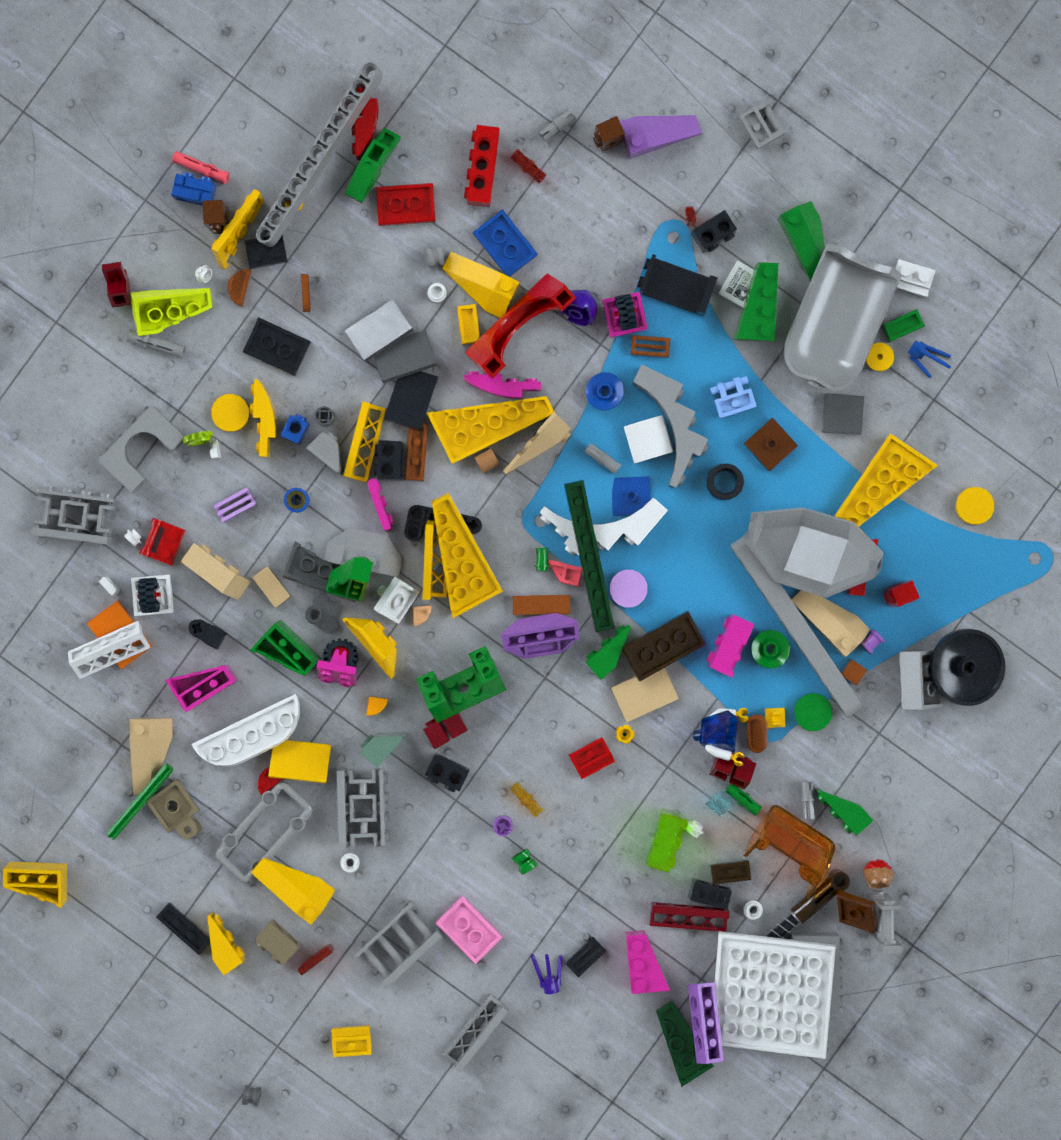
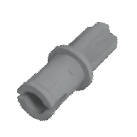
M592 443L585 450L586 454L599 462L598 465L602 464L613 474L621 466V464L607 455L608 452L604 453Z
M802 781V799L800 801L803 804V818L805 820H812L815 818L814 801H816L813 794V781Z

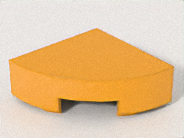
M369 696L366 715L371 716L380 713L386 707L388 699Z

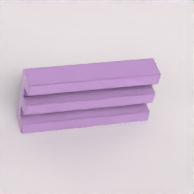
M246 487L213 506L224 523L257 504ZM245 493L247 494L246 497L240 499L239 501L229 505L228 507L222 510L220 509L221 506L244 495ZM250 499L251 503L227 516L223 515L225 512Z

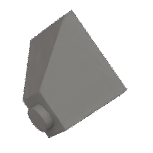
M322 432L307 446V449L341 475L343 468L340 445L336 442L338 438L330 432L328 434Z

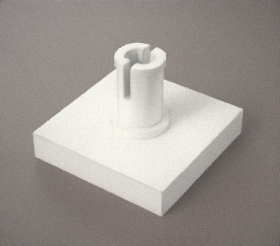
M394 577L388 587L381 585L378 588L377 593L381 598L374 607V610L399 624L420 592Z

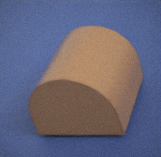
M492 449L474 457L483 474L500 466Z

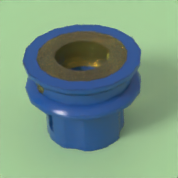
M291 488L284 496V504L292 512H303L309 505V495L301 488ZM297 495L302 499L299 505L293 502Z

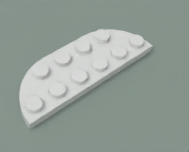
M294 694L193 743L192 746L201 758L213 765L222 767L235 766L282 744L294 732L300 716L298 696Z

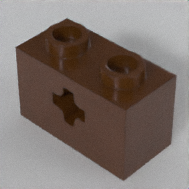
M615 116L596 125L593 140L596 147H600L602 152L623 143L625 132L618 117Z
M223 200L203 201L204 225L210 231H213V234H222L224 227L229 224L228 207Z

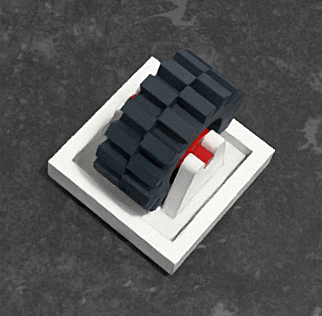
M171 575L131 578L134 616L174 613Z

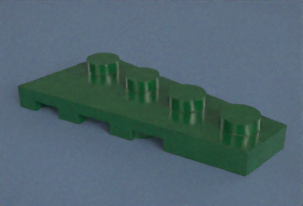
M671 1000L658 1008L656 1012L681 1087H683L714 1066L712 1063H697L693 1032L674 1002Z

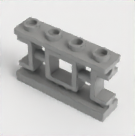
M43 486V489H37L38 496L36 500L45 501L43 520L33 519L34 527H31V535L111 545L112 530L103 529L105 510L115 511L117 499H112V495L100 493V497L93 496V492L88 491L74 494V490L62 488V492L55 491V487ZM45 494L70 497V500H61L60 509L52 508L53 499L45 498ZM83 499L108 502V506L99 505L98 514L90 513L91 504L83 503ZM67 505L84 507L81 525L65 523ZM50 516L59 517L58 526L66 527L65 531L41 528V524L49 525ZM88 521L97 522L96 531L104 532V535L79 533V529L87 530Z
M384 768L372 769V778L354 779V769L337 770L339 848L355 847V838L373 837L374 847H385L386 842H390V831L386 830V823H389V811H386L385 803H389V793L385 792V784H388V773H385ZM377 775H379L380 801H377V793L367 794V783H376ZM346 776H349V784H359V794H350L349 802H347ZM354 799H372L373 817H355ZM378 814H380L381 840H378V832H368V822H377ZM347 815H350V822H360V832H351L350 840H348Z

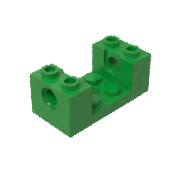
M486 646L469 653L473 666L439 681L434 671H431L416 678L428 710L437 723L507 690ZM469 687L467 692L460 693L461 688Z

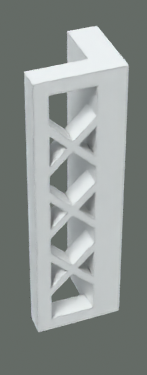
M136 621L68 651L69 664L79 679L149 649L150 644L143 635L141 624L139 621ZM137 640H141L143 643L138 647L131 646ZM117 649L125 650L122 654H114V651ZM101 656L107 657V660L104 662L96 661ZM83 664L90 665L88 669L83 671L78 668V666Z

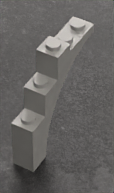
M641 364L632 384L645 391L657 402L671 426L675 441V462L668 486L675 489L677 485H682L686 477L683 473L686 468L689 469L694 459L691 456L699 458L701 454L705 455L709 447L706 444L708 439L688 430V427L692 428L696 421V417H694L695 411L675 402V400L679 401L682 397L684 390L681 388L683 384Z

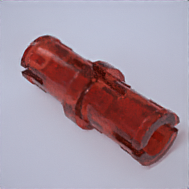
M519 149L512 154L511 159L538 184L547 176L546 173L537 167L533 159L530 160Z

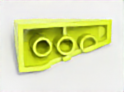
M210 288L147 290L130 293L132 312L138 336L160 333L171 325L179 324L180 321L188 317H193L212 308Z

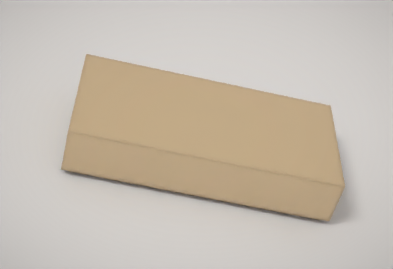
M269 566L252 577L275 608L291 597Z

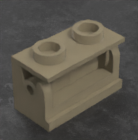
M273 919L255 939L260 949L263 951L267 950L272 954L271 958L278 964L282 963L283 965L301 945L299 941Z

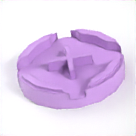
M623 570L612 578L609 592L612 599L622 607H635L645 599L647 583L639 572Z

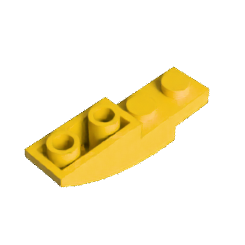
M254 379V384H251V395H254V400L250 404V414L253 415L254 419H260V422L257 423V434H260V442L256 444V452L262 458H270V439H278L276 414L264 385L260 380Z

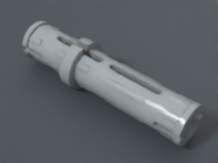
M132 330L128 331L126 338L127 342L142 345L145 349L149 347L179 356L180 358L184 356L186 346L152 337L151 334L138 336L137 332Z

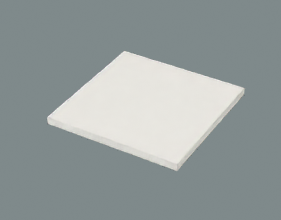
M719 931L715 988L722 1046L826 1059L836 945Z

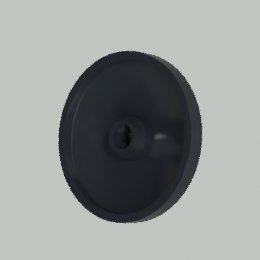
M959 629L950 632L938 642L931 655L930 676L932 683L942 697L954 704L974 706L986 702L995 695L1004 680L1006 664L1002 649L994 638L980 630Z

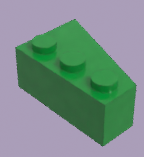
M282 620L275 622L250 649V651L259 653L267 659L278 662L303 676H306L313 670L318 660H322Z

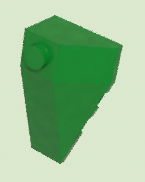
M812 201L784 212L777 219L810 282L825 249L821 219Z

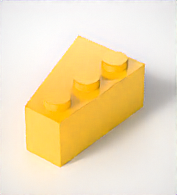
M10 861L3 868V887L26 896L27 894L34 896L40 901H48L62 908L67 901V864Z

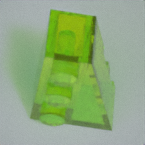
M662 808L646 860V866L669 873L670 868H674L676 863L675 854L681 847V837L688 823L685 815Z

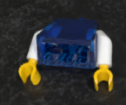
M741 708L739 711L735 709H717L710 716L702 719L701 729L693 732V739L696 742L699 741L706 751L713 756L727 761L731 759L736 766H742L743 763L736 761V758H745L743 753L737 752L732 754V752H735L738 719L742 723L747 722L748 716L742 715H747L748 710L746 708Z

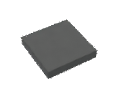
M826 393L822 432L861 435L864 396Z

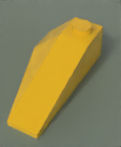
M265 857L251 871L259 881L310 925L322 913L335 892V889L320 877L303 873L301 870L292 869Z

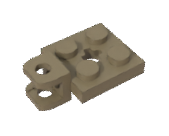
M179 779L173 781L146 802L167 833L176 829L184 840H188L201 832V824L194 816L200 808ZM171 800H172V802H177V804H178V805L176 806V807H177V810H176V811H175L174 809H172V810L169 809V806H170V803H169V802H170Z

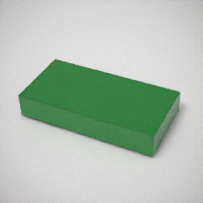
M915 309L881 326L890 343L923 328L925 325L918 309Z

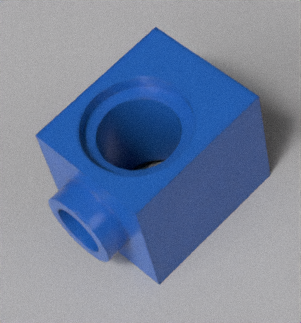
M298 414L295 417L290 415L281 436L301 445L310 425L305 422L307 418ZM295 423L301 426L298 433H292L291 427Z

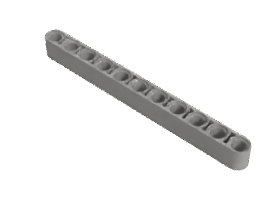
M368 62L362 66L256 232V238L263 245L272 247L278 242L380 84L383 74L375 63ZM370 71H376L374 76L368 77ZM365 87L364 92L358 93L359 88ZM355 103L351 110H347L349 104ZM344 119V123L341 126H337V122ZM333 135V140L326 143L327 138ZM319 152H323L322 157L316 159V155ZM312 168V173L305 175L306 170ZM302 184L301 190L295 192L296 186ZM291 200V205L285 208V203ZM277 217H281L280 222L278 224H274V220ZM270 233V238L264 241L265 234Z
M742 537L730 545L732 551L845 717L849 718L863 708L862 703L782 585L772 579Z

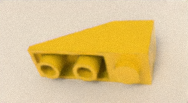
M212 912L207 916L212 958L221 973L226 975L244 962L246 959L244 957L245 952L234 943L232 933L229 930H225L221 917Z

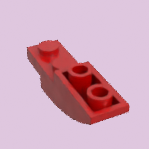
M360 87L358 93L364 92L365 87ZM377 98L369 99L359 115L362 118H357L355 124L351 127L352 136H355V143H352V155H356L357 161L362 159L375 134L379 114Z

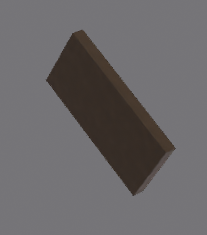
M685 611L621 648L637 680L640 682L706 644L690 612Z

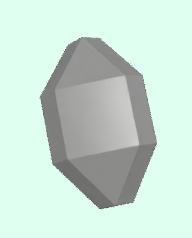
M804 507L752 512L748 531L742 537L775 582L824 598L874 579L881 570L884 552L854 522Z

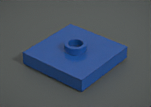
M650 476L614 478L612 487L613 516L632 515L650 501Z

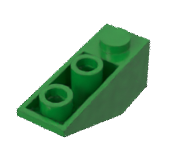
M622 624L615 631L616 635L612 639L608 637L600 644L602 648L597 652L593 650L586 656L588 660L585 663L600 680L616 667L622 651L621 647L624 646L631 628L629 624L626 627Z
M818 788L815 790L819 794L816 796L823 805L827 803L831 808L829 812L836 820L840 818L843 821L842 827L848 834L853 833L857 836L874 821L860 805Z

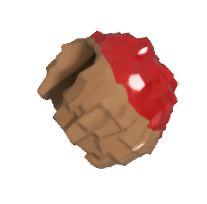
M884 860L869 861L863 869L864 879L870 889L889 887L892 882L894 872L892 867Z

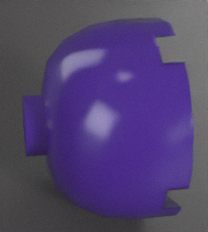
M571 290L576 299L563 311L559 310L560 314L563 316L565 313L569 316L567 320L574 324L587 326L590 323L591 325L598 310L596 300L587 290Z

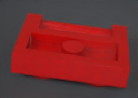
M153 518L151 521L152 527L145 545L141 548L139 554L172 566L186 530ZM159 527L165 528L164 532L160 539L157 550L154 553L150 550L154 543Z

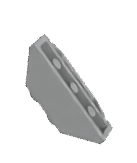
M350 527L327 544L324 561L342 565L353 557H366L373 562L371 572L399 578L403 558L386 535Z

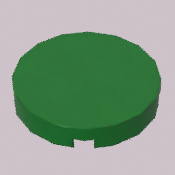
M808 693L797 700L794 706V717L801 728L808 731H819L830 723L832 707L824 696L817 693Z

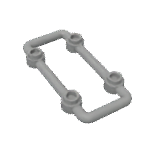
M285 782L278 783L272 790L262 794L261 802L233 833H228L223 837V844L216 852L217 860L241 882L247 883L253 880L255 876L251 871L261 859L254 860L251 864V870L245 875L224 856V853L228 849H233L237 846L242 833L267 806H272L276 803L277 795L282 790L304 808L305 811L300 816H295L291 819L289 829L263 857L271 860L295 832H301L305 828V821L312 814V806Z

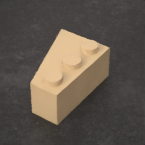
M193 543L181 562L221 593L239 600L251 581L241 575L236 567L231 564L227 565L224 558L218 554L213 555L210 553L212 549L202 543L200 546Z

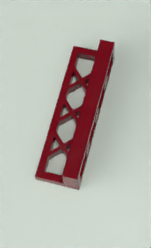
M651 902L649 925L726 932L730 911L718 907ZM655 913L666 914L667 916L662 922L654 921ZM674 915H684L687 919L682 923H675L672 917ZM694 916L704 917L705 921L700 925H695L691 918ZM712 918H722V927L713 926L710 920Z

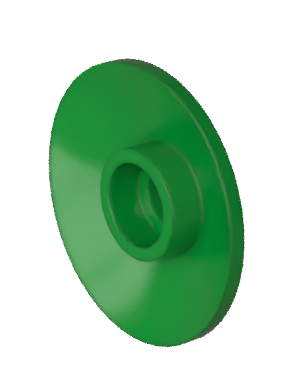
M766 630L755 637L752 642L751 652L754 660L760 666L772 669L786 662L790 653V645L782 633L775 630ZM769 645L773 647V651L771 653H768L766 651V648Z

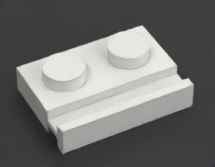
M899 259L895 269L902 276L896 289L927 298L936 270Z

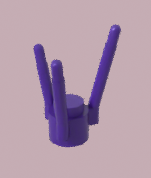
M531 954V959L540 981V988H544L545 994L558 993L559 986L562 985V955H559L557 978L551 974L549 955H545L547 976L543 979L535 956Z

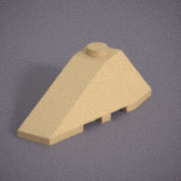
M173 718L130 719L133 795H139L162 768L173 738Z

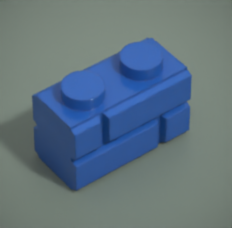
M182 172V175L176 174L171 193L173 199L203 206V201L214 200L216 185L212 182L211 178L201 176V179L193 178V174Z

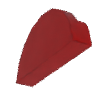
M270 767L264 769L259 776L258 790L261 796L283 780L269 778Z

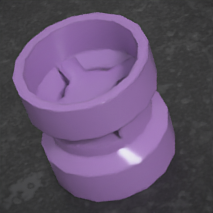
M506 815L498 816L494 820L493 825L495 833L502 837L510 834L513 827L512 820Z

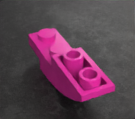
M470 371L468 375H464V381L471 386L498 397L522 399V392L541 391V382H537L536 378H528L526 382H518V379H506V382H503V376L499 373L493 379L488 375H479L478 371Z

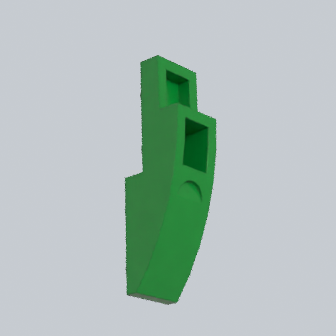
M383 128L377 139L372 140L350 180L345 195L360 203L364 201L381 175V169L400 142L401 138L399 135Z

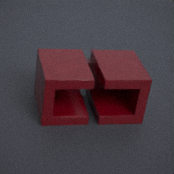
M460 713L438 723L435 719H432L425 723L427 727L423 729L434 750L450 741L441 723L445 724L453 739L468 731V727Z
M715 757L709 775L726 781L727 776L731 775L729 783L745 790L751 782L757 763L752 762L748 757H738L736 761L742 762L743 765L736 766L731 759L727 761Z

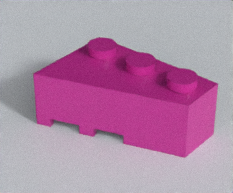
M731 614L730 617H726L723 623L725 628L723 634L717 636L714 643L717 645L714 652L711 651L706 662H709L708 667L733 677V669L741 658L740 654L747 644L754 624Z
M227 664L166 679L165 681L184 711L188 712L234 684L238 679Z
M645 931L625 932L631 994L670 991Z

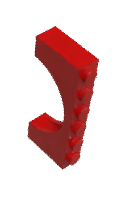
M547 273L489 328L465 354L479 369L493 379L506 366L503 362L505 347L521 326L543 312L549 310L563 311L576 297L565 284Z

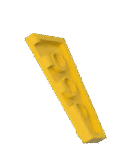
M255 189L245 198L242 207L235 212L234 218L224 227L223 233L212 244L211 250L219 267L224 270L229 266L226 262L230 255L234 256L238 250L236 248L237 242L241 238L244 239L247 234L248 223H253L264 204L261 192Z

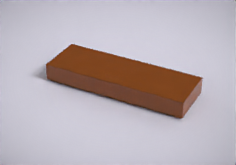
M423 424L421 431L411 428L408 430L405 480L424 482L428 424Z
M570 595L513 596V615L570 614Z

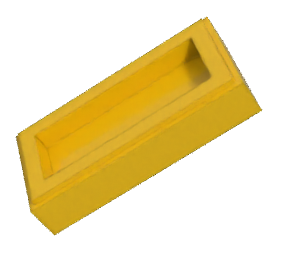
M476 304L457 306L462 345L474 344L480 338Z

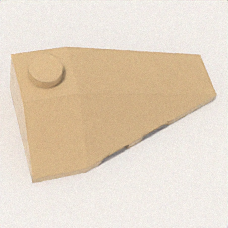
M553 412L537 430L536 435L526 443L524 449L505 468L503 473L507 475L557 446L560 442L565 443L571 436L569 433L571 428Z
M800 590L791 599L798 610L844 657L849 655L870 631L858 616L821 596Z

